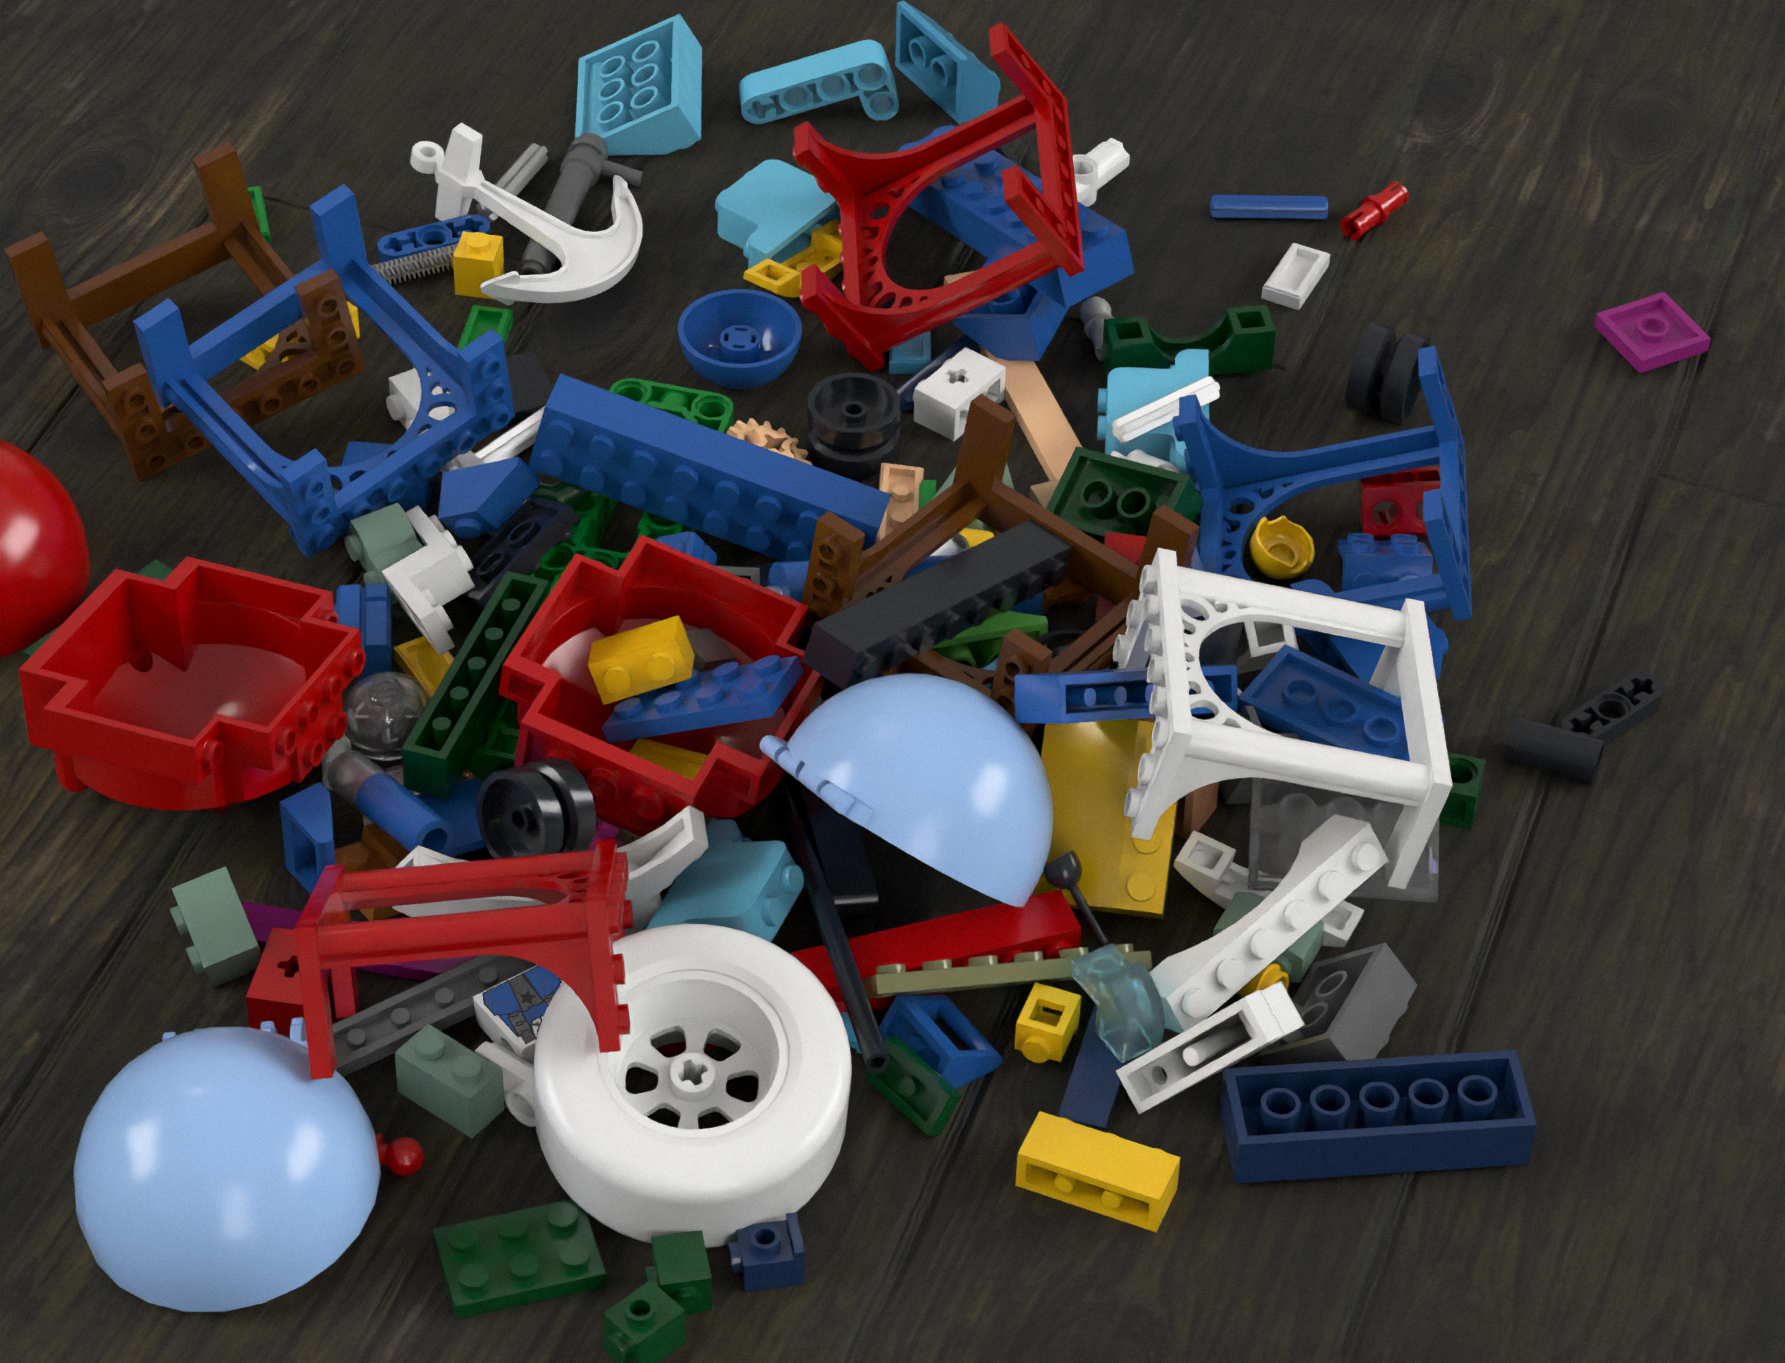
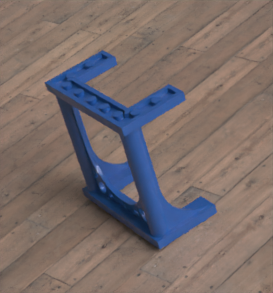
M342 184L309 206L321 259L205 336L188 345L180 310L169 298L133 321L157 402L164 409L171 404L175 405L291 526L297 548L307 558H310L320 550L331 547L337 538L348 531L351 520L377 511L388 503L399 500L405 495L407 490L423 479L437 474L442 466L458 455L469 452L477 442L493 431L501 430L515 417L503 339L491 329L459 350L443 338L368 264L355 195L345 184ZM331 268L340 277L345 296L408 358L414 366L421 383L419 409L405 434L387 450L368 460L338 467H328L326 459L316 449H313L297 461H292L278 454L206 382L301 319L303 315L294 286ZM439 386L443 393L433 395L431 392ZM447 406L457 410L442 421L429 416L430 411L437 407ZM426 429H429V430H427L426 432H424L423 434H421V435L419 436V434H420L421 432H423V431L426 430ZM333 479L342 484V489L335 494L331 484Z
M1436 346L1418 349L1419 379L1433 425L1296 452H1274L1256 449L1227 437L1215 428L1203 414L1196 394L1179 397V415L1173 416L1174 432L1178 442H1185L1184 457L1189 474L1196 473L1198 480L1195 485L1204 500L1195 519L1196 524L1200 526V536L1197 537L1189 568L1253 581L1243 567L1245 544L1260 519L1283 502L1303 492L1323 486L1440 464L1441 488L1423 492L1424 525L1439 573L1324 596L1401 611L1405 599L1409 598L1423 601L1425 613L1451 608L1454 621L1472 618L1465 443ZM1241 503L1250 504L1255 507L1252 512L1244 515L1235 514L1230 511L1233 506ZM1230 525L1239 526L1240 528L1232 532ZM1294 627L1296 637L1319 633L1318 631Z

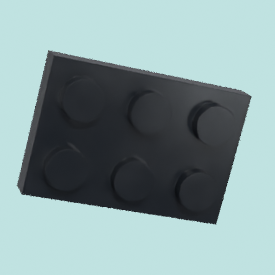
M531 495L470 558L474 568L468 571V574L475 587L453 600L484 610L506 571L526 576L533 574L542 563L541 558L553 546L561 544L569 537L572 532L571 527L580 517L570 505Z

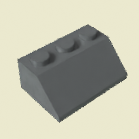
M1386 942L1315 962L1292 999L1294 1003L1307 1009L1300 1016L1305 1025L1298 1029L1305 1039L1288 1044H1282L1278 1040L1263 1048L1257 1058L1266 1066L1375 1059L1379 1051L1389 1042L1390 1032L1398 1018L1406 1012L1408 1008L1407 1003L1418 985Z

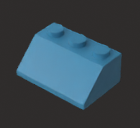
M904 0L897 2L895 66L959 125L998 107L1001 85L995 72L989 70L972 52L961 45L951 33L942 28L935 20Z

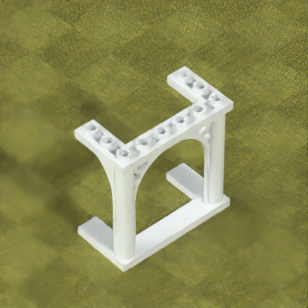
M1158 548L1152 565L1146 564L1142 570L1139 585L1140 596L1138 600H1131L1126 616L1127 630L1125 635L1119 634L1117 636L1113 649V661L1119 662V669L1145 667L1149 655L1151 656L1147 669V682L1153 684L1149 712L1155 715L1156 721L1152 732L1153 746L1150 754L1143 753L1140 759L1136 789L1129 788L1125 798L1124 815L1130 817L1131 837L1150 841L1158 819L1166 809L1178 799L1200 787L1235 778L1275 779L1403 804L1404 808L1384 850L1389 860L1384 864L1387 886L1405 889L1453 786L1424 602L1406 598L1401 611L1190 569L1177 566L1176 551ZM1202 615L1206 621L1196 620L1194 617ZM1247 621L1278 623L1385 645L1369 684L1398 698L1401 696L1410 761L1288 738L1249 722L1222 702L1208 685L1200 667V645L1215 630L1226 625ZM1184 629L1191 631L1192 634L1184 633ZM1190 688L1195 690L1197 694L1189 695ZM1196 707L1208 708L1214 712L1215 717L1208 720L1197 719L1191 715L1190 710Z

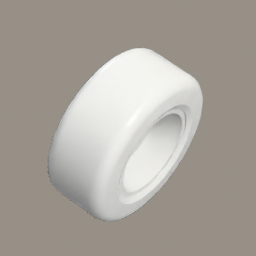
M677 924L646 929L613 942L614 954H623L626 984L617 985L619 1004H628L631 1034L622 1035L621 1051L600 1053L598 1035L591 1016L581 999L565 982L562 983L553 996L537 1034L534 1050V1116L540 1146L552 1173L571 1199L586 1213L620 1234L650 1244L651 1237L702 1230L705 1248L727 1245L728 1242L736 1241L737 1229L754 1224L786 1220V1213L797 1212L821 1187L837 1159L845 1135L852 1076L851 1052L847 1032L834 1000L817 977L797 958L775 944L744 931L708 924ZM678 1042H685L686 1045L685 1052L671 1058L664 1057L655 1049ZM706 1043L728 1049L735 1054L724 1061H716L704 1053ZM632 1067H639L655 1073L658 1076L657 1088L639 1094L627 1092L625 1088L627 1071ZM746 1075L756 1077L758 1079L757 1099L753 1102H744L729 1096L726 1093L727 1081ZM660 1108H667L680 1117L678 1127L675 1128L653 1121L648 1116ZM714 1111L721 1113L730 1121V1123L708 1129H699L698 1125L700 1117Z

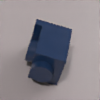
M796 1212L786 1213V1220L754 1224L737 1229L736 1241L727 1243L731 1273L740 1272L744 1292L805 1284V1249Z

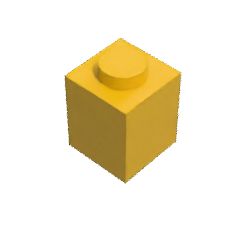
M462 232L453 255L455 295L495 300L482 293L480 285L483 282L504 275L503 236L488 235L482 232Z

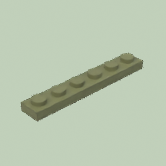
M1118 944L1104 947V955L1089 956L1088 948L1084 947L1059 951V959L1043 960V952L1038 951L1015 954L1014 963L998 964L997 956L993 955L969 958L968 967L952 968V962L949 959L922 963L923 971L906 972L905 964L882 965L876 967L877 975L862 979L868 998L872 999L894 997L896 995H917L1035 984V982L1050 983L1128 976L1150 971L1153 968L1150 951L1134 952L1133 944Z

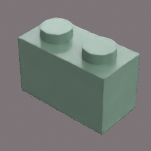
M226 866L172 888L178 905L170 908L180 935L188 932L191 935L194 945L186 948L196 975L206 972L214 988L257 969L262 952Z
M430 1024L424 1026L395 1052L398 1092L468 1137H475L505 1110L503 1070Z

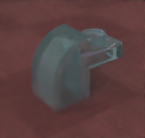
M1113 943L1072 960L1071 975L1097 1005L1095 1032L1121 1063L1162 1045L1165 1022L1163 1005L1157 987L1141 961L1131 965Z

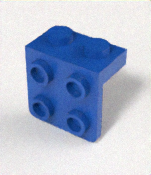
M1349 533L1347 540H1337V550L1343 559L1341 592L1432 575L1433 555L1423 542L1417 541V536L1393 534L1391 535V541L1374 540V535L1368 533Z

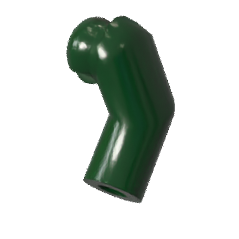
M561 480L553 485L540 482V485L531 495L570 505L573 508L588 499L592 491Z

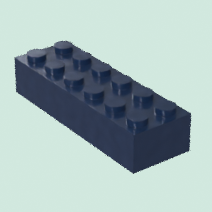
M1517 1050L1223 1069L1219 1110L1235 1184L1530 1164L1537 1123Z

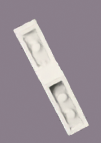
M417 505L405 512L413 527L417 540L423 548L383 570L382 573L400 606L438 655H441L455 647L447 632L454 627L442 606L475 587L468 574V571L474 567L463 547L457 545L448 530L445 531L437 516L434 514L428 518Z

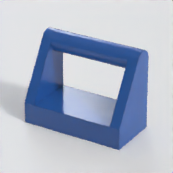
M320 782L279 802L286 869L310 894L325 865L336 864L330 792Z
M896 995L879 1026L883 1041L885 1038L898 1037L955 1089L994 1071L1003 1061L1000 1054L947 995ZM941 1017L969 1050L959 1051L933 1020Z

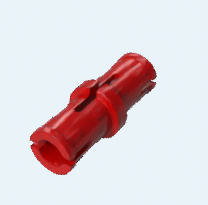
M1391 182L1378 194L1369 195L1360 203L1362 205L1341 220L1340 227L1344 235L1348 237L1357 229L1350 237L1351 240H1357L1375 225L1381 226L1387 222L1388 216L1393 211L1408 202L1409 194L1405 186L1401 185L1392 192V190L1398 187L1399 182Z

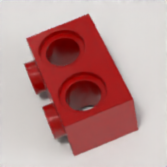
M1440 467L1414 468L1359 479V520L1363 533L1372 534L1376 539H1390L1393 534L1409 533L1428 537L1424 525L1423 509L1417 508V505L1423 501V492L1441 488ZM1387 501L1393 503L1392 506L1385 511L1373 510L1374 507L1381 502Z

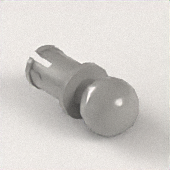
M1095 296L1086 299L1082 303L1080 318L1084 323L1086 336L1093 342L1097 358L1102 361L1104 319L1115 318L1111 315L1110 304L1104 298Z

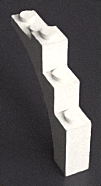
M688 805L663 826L630 844L617 848V853H627L629 881H627V891H625L626 900L631 899L634 928L625 929L627 936L640 932L650 923L662 903L660 892L668 888L674 879L693 861L698 860L709 847L703 812ZM418 845L395 868L467 861L448 857ZM498 896L392 906V908L410 917L549 904L525 897Z

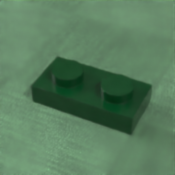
M898 1037L885 1038L884 1044L890 1058L889 1067L880 1073L867 1071L864 1079L926 1135H941L962 1094Z

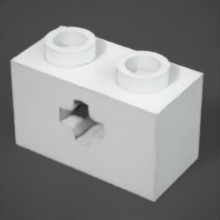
M965 347L952 359H947L941 368L930 377L918 383L913 393L914 421L955 441L964 434L970 402L983 394L997 404L1004 400L1006 367Z

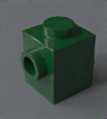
M702 1230L651 1237L652 1266L644 1267L645 1283L651 1280L685 1310V1316L693 1315L697 1312L712 1311V1277Z
M651 1280L603 1313V1345L608 1355L616 1363H658L685 1343V1310Z

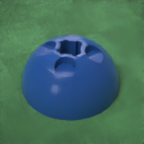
M730 289L703 296L684 310L678 322L680 347L689 365L706 381L729 390H752L765 386L777 379L793 362L802 338V322L793 307L774 295L756 290Z

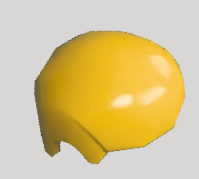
M1281 516L1272 521H1268L1266 517L1261 518L1249 542L1252 562L1263 575L1270 579L1289 580L1297 578L1310 569L1315 557L1313 538L1303 526L1288 521L1286 516Z

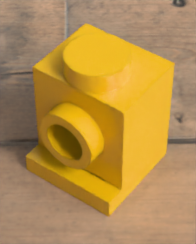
M1035 982L1016 1022L1015 1049L1022 1051V1054L1028 1060L1035 1063H1044L1048 1059L1061 1062L1073 1034L1076 1035L1079 1029L1081 995ZM1043 1006L1063 1012L1062 1016L1044 1012Z

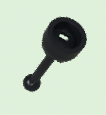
M1072 850L1045 865L1043 874L1052 886L1059 889H1069L1100 945L1099 954L1104 955V947L1116 944L1107 940L1077 886L1081 878L1082 866L1076 853Z

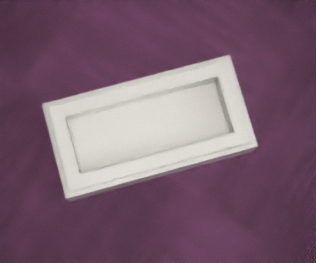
M1292 243L1262 287L1261 299L1300 310L1328 268L1330 254Z

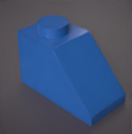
M519 457L443 472L438 519L459 538L472 539L479 537L480 534L497 531L540 485V476Z

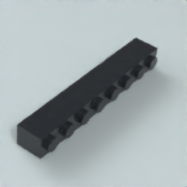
M1030 519L814 623L802 662L842 690L872 679L892 667H898L904 661L919 653H926L931 647L945 640H952L959 633L973 626L981 625L985 620L1000 612L1005 613L1012 606L1026 599L1031 600L1038 593L1052 586H1058L1068 573L1069 565L1067 561L1073 546Z

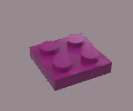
M1665 292L1596 313L1594 327L1639 373L1709 350L1711 338Z

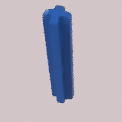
M1213 195L1210 200V214L1215 219L1324 220L1328 215V200L1324 196Z

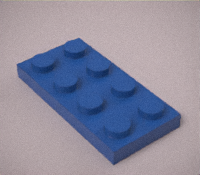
M1286 644L1238 697V712H1240L1243 706H1254L1261 723L1282 733H1297L1299 740L1410 761L1400 698ZM1442 718L1443 728H1444L1445 719Z
M778 655L766 656L755 663L745 665L729 662L718 666L714 670L698 672L696 669H693L691 679L623 699L622 702L614 707V712L601 728L609 744L772 717L804 673L798 656L780 659Z

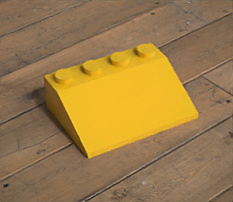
M1122 719L1045 724L1041 759L1046 769L1053 800V832L1051 847L1045 865L1074 850L1082 866V874L1077 886L1092 911L1163 919L1178 800L1159 817L1150 841L1131 837L1130 817L1124 815V803L1129 788L1136 789L1138 784L1140 759L1143 753L1150 754L1152 749V732L1155 722ZM1042 872L1031 896L1059 890V888L1052 886ZM1061 889L1070 907L1079 909L1069 889Z

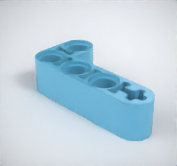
M862 40L749 74L741 80L739 85L742 116L752 124H765L855 96H859L865 113L873 120H888L899 109L896 82L886 53L881 44L873 40Z

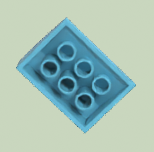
M680 14L579 58L575 138L584 133L599 135L606 142L608 156L666 155L678 149H686L696 141L701 140L702 47Z

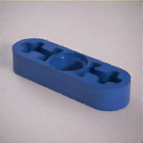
M470 214L385 235L377 243L378 262H388L389 260L455 245L459 242L463 231L472 233L482 232L491 235L490 222L484 216ZM431 241H441V242H444V243L438 244V245L425 244V243L431 242Z

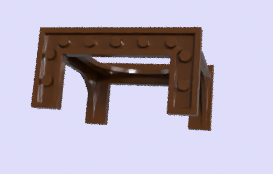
M230 142L192 159L211 221L68 290L65 289L49 240L42 231L4 249L37 342L43 349L48 346L53 348L124 446L132 472L139 482L213 445L174 404L164 409L157 402L148 373L140 362L121 372H117L86 328L230 258L235 261L262 297L294 277L293 273L261 235L239 158ZM333 268L294 286L303 317L279 333L274 350L255 373L241 383L217 393L249 427L366 370L342 283ZM298 337L299 342L289 343L292 339ZM298 355L284 363L281 362L287 356ZM174 412H179V413H180V414H178V415H176V416H174V417H172V418H170V419L164 421V419H165L169 414H172V413H174Z
M980 394L970 402L953 484L881 541L862 551L865 533L830 511H827L817 519L801 603L808 606L805 625L813 629L814 623L903 581L916 566L975 519L980 520L999 533H1003L1030 519L1034 520L1073 546L1067 561L1069 565L1067 575L1117 606L1053 659H1051L1053 651L1014 628L1003 638L996 670L967 666L948 659L930 648L926 653H919L907 659L898 667H892L881 673L883 676L906 673L929 674L961 682L996 701L1015 719V675L1105 670L1114 662V644L1119 634L1125 635L1127 630L1126 616L1131 600H1138L1140 596L1139 585L1144 566L1146 564L1152 565L1157 549L1163 548L1176 551L1177 566L1189 568L1200 526L1163 504L1152 514L1139 566L1135 565L1002 483L1017 415ZM993 684L991 690L984 685ZM1042 723L1019 724L1031 739L1033 731Z

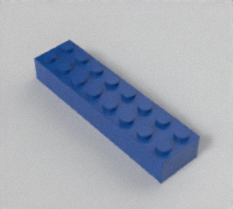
M952 124L939 127L931 135L917 142L901 146L899 151L917 147L956 127ZM994 150L941 176L922 190L908 205L911 209L994 262L1038 241L1004 201L1002 171L1017 164ZM1017 165L1043 195L1041 179ZM1078 202L1085 271L1070 277L1061 267L1028 283L1065 308L1135 273L1126 230Z
M561 373L545 405L528 465L534 471L784 562L810 560L817 519L827 511L832 512L865 533L862 551L869 549L874 544L892 495Z

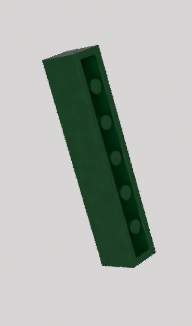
M506 571L401 748L404 787L408 790L445 800L449 799L506 697L499 695L503 664L549 595V581Z

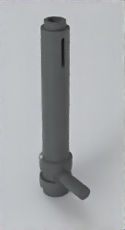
M594 133L581 134L569 146L568 152L560 166L561 175L545 206L544 212L572 226L589 188L597 183L600 175L613 179L614 175H619L627 184L639 187L643 172L607 161L608 151L604 139ZM530 238L518 263L517 271L519 275L550 274L557 257L554 253Z

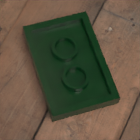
M572 1199L432 1229L433 1243L455 1319L606 1287L605 1269L587 1213Z

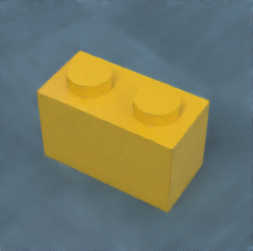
M677 615L593 641L587 665L602 702L605 705L691 679L695 654L681 619Z

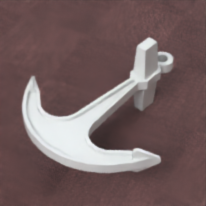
M463 123L452 129L445 156L442 147L434 142L420 141L413 146L410 158L412 167L421 173H434L436 183H438L435 213L437 219L444 221L467 215L472 198H474L554 253L561 261L562 267L550 274L519 275L518 272L512 271L483 282L480 285L482 293L506 305H512L515 301L535 303L577 301L600 294L621 281L633 267L642 240L643 224L640 211L633 195L628 189L627 182L619 175H614L611 204L613 225L607 230L590 232L574 228L486 181L482 171L479 170L483 135Z

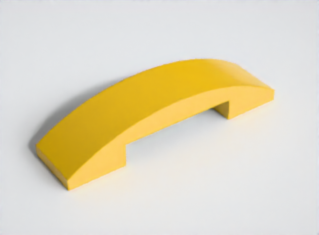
M833 219L812 232L811 244L808 248L781 264L767 258L746 270L743 279L784 297H799V292L802 290L801 271L814 264L817 265L829 280L833 279L844 269L840 259V253L843 251L842 237L838 229V225L841 222Z

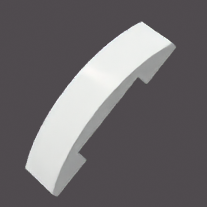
M1195 830L1188 838L1173 865L1197 890L1224 909L1227 908L1236 892H1249L1266 898L1279 885L1234 863L1235 849ZM1344 900L1341 901L1321 919L1324 922L1322 946L1345 947L1364 910Z

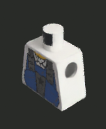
M536 965L474 996L473 1001L477 1023L493 1042L498 1043L521 1059L534 1065L536 1039L543 1016L553 996L564 981L549 970Z

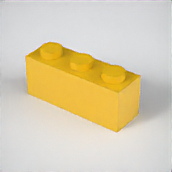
M1039 1111L1018 1151L1015 1186L1157 1232L1177 1191L1180 1157L1166 1153L1158 1148H1151L1120 1138L1112 1133H1105L1072 1122L1067 1118L1056 1117Z

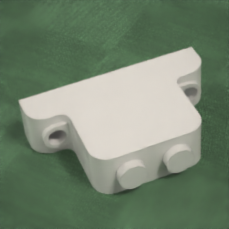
M1278 982L1262 991L1258 990L1238 1000L1116 1070V1073L1138 1114H1141L1189 1087L1223 1071L1224 1068L1242 1061L1303 1027L1305 1024L1282 982ZM1162 1068L1165 1070L1167 1078L1164 1076Z

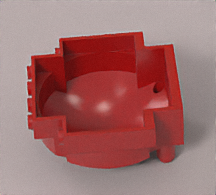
M643 535L639 537L618 571L599 561L591 560L576 553L502 667L499 695L518 703L517 716L520 729L514 767L524 766L528 762L547 757H560L572 763L584 777L593 795L596 818L640 837L663 826L688 805L703 812L705 821L708 817L736 818L761 802L775 788L785 772L779 764L760 750V741L763 737L772 735L788 742L800 724L806 719L822 692L825 677L802 662L805 650L795 647L803 633L808 606L795 601L789 596L781 595L747 578L739 577L707 561L697 559L671 548L665 543L657 542ZM679 615L685 631L710 628L737 657L735 662L738 665L755 663L759 659L770 655H778L780 659L798 656L804 673L772 717L644 738L708 755L694 780H691L629 753L638 739L607 743L601 727L614 712V707L622 702V700L605 705L602 702L587 665L593 641Z
M186 557L164 581L115 569L19 668L29 742L32 746L53 751L57 781L69 792H80L90 787L98 793L117 801L161 810H201L248 801L273 792L292 781L301 783L312 768L320 764L324 754L335 741L343 737L347 727V715L343 713L342 691L355 676H359L363 671L366 654L361 645L360 629L338 624V615L334 612L333 592L192 557Z

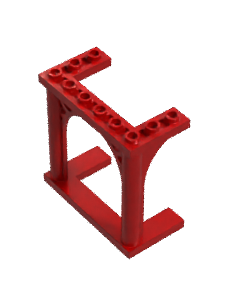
M1003 22L989 28L991 57L1022 95L924 144L894 153L870 154L840 148L825 141L808 121L794 128L795 146L792 151L797 164L802 169L807 168L815 177L819 188L824 193L829 192L840 208L841 223L838 225V229L842 237L843 251L840 253V259L844 267L842 289L845 294L844 296L817 265L814 264L801 271L802 290L799 292L800 300L809 313L814 312L823 322L828 334L832 337H837L846 346L850 357L854 361L859 360L870 373L885 367V352L1061 267L1070 277L1085 271L1067 99ZM1036 129L1043 195L1017 165L1002 171L1004 201L1038 241L965 277L938 288L911 290L894 283L886 267L887 245L896 222L911 201L928 185L946 173ZM884 206L890 207L889 213L884 218L875 220L876 209ZM896 297L891 308H881L890 298ZM913 301L911 305L906 306L907 303Z
M616 839L597 840L595 850L348 873L345 871V864L325 865L294 928L311 1080L332 1078L337 1066L326 969H331L336 1018H347L358 1013L360 1007L356 967L478 955H503L524 959L555 974L581 999L594 1023L598 1035L600 1053L621 1051L622 1035L631 1034L628 1004H619L617 985L626 984L623 954H614L613 942L626 936L625 929L634 928L631 899L626 900L625 891H627V881H629L627 853H617ZM498 896L525 897L549 904L351 923L350 910Z

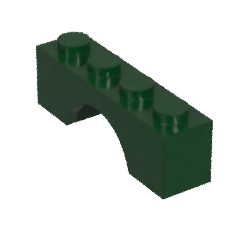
M1267 305L1226 308L1221 318L1211 328L1198 335L1186 338H1171L1159 334L1149 325L1145 316L1104 319L1101 359L1107 377L1110 371L1119 367L1170 369V365H1175L1176 355L1186 349L1208 350L1209 376L1271 370L1276 329Z

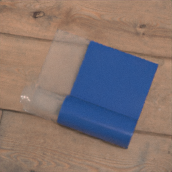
M356 750L340 754L329 767L327 775L329 786L410 853L419 845L448 857H454L486 847L480 834L477 819V798L483 782L465 769L449 799L445 800L408 790L404 787L403 768L387 773L363 753Z

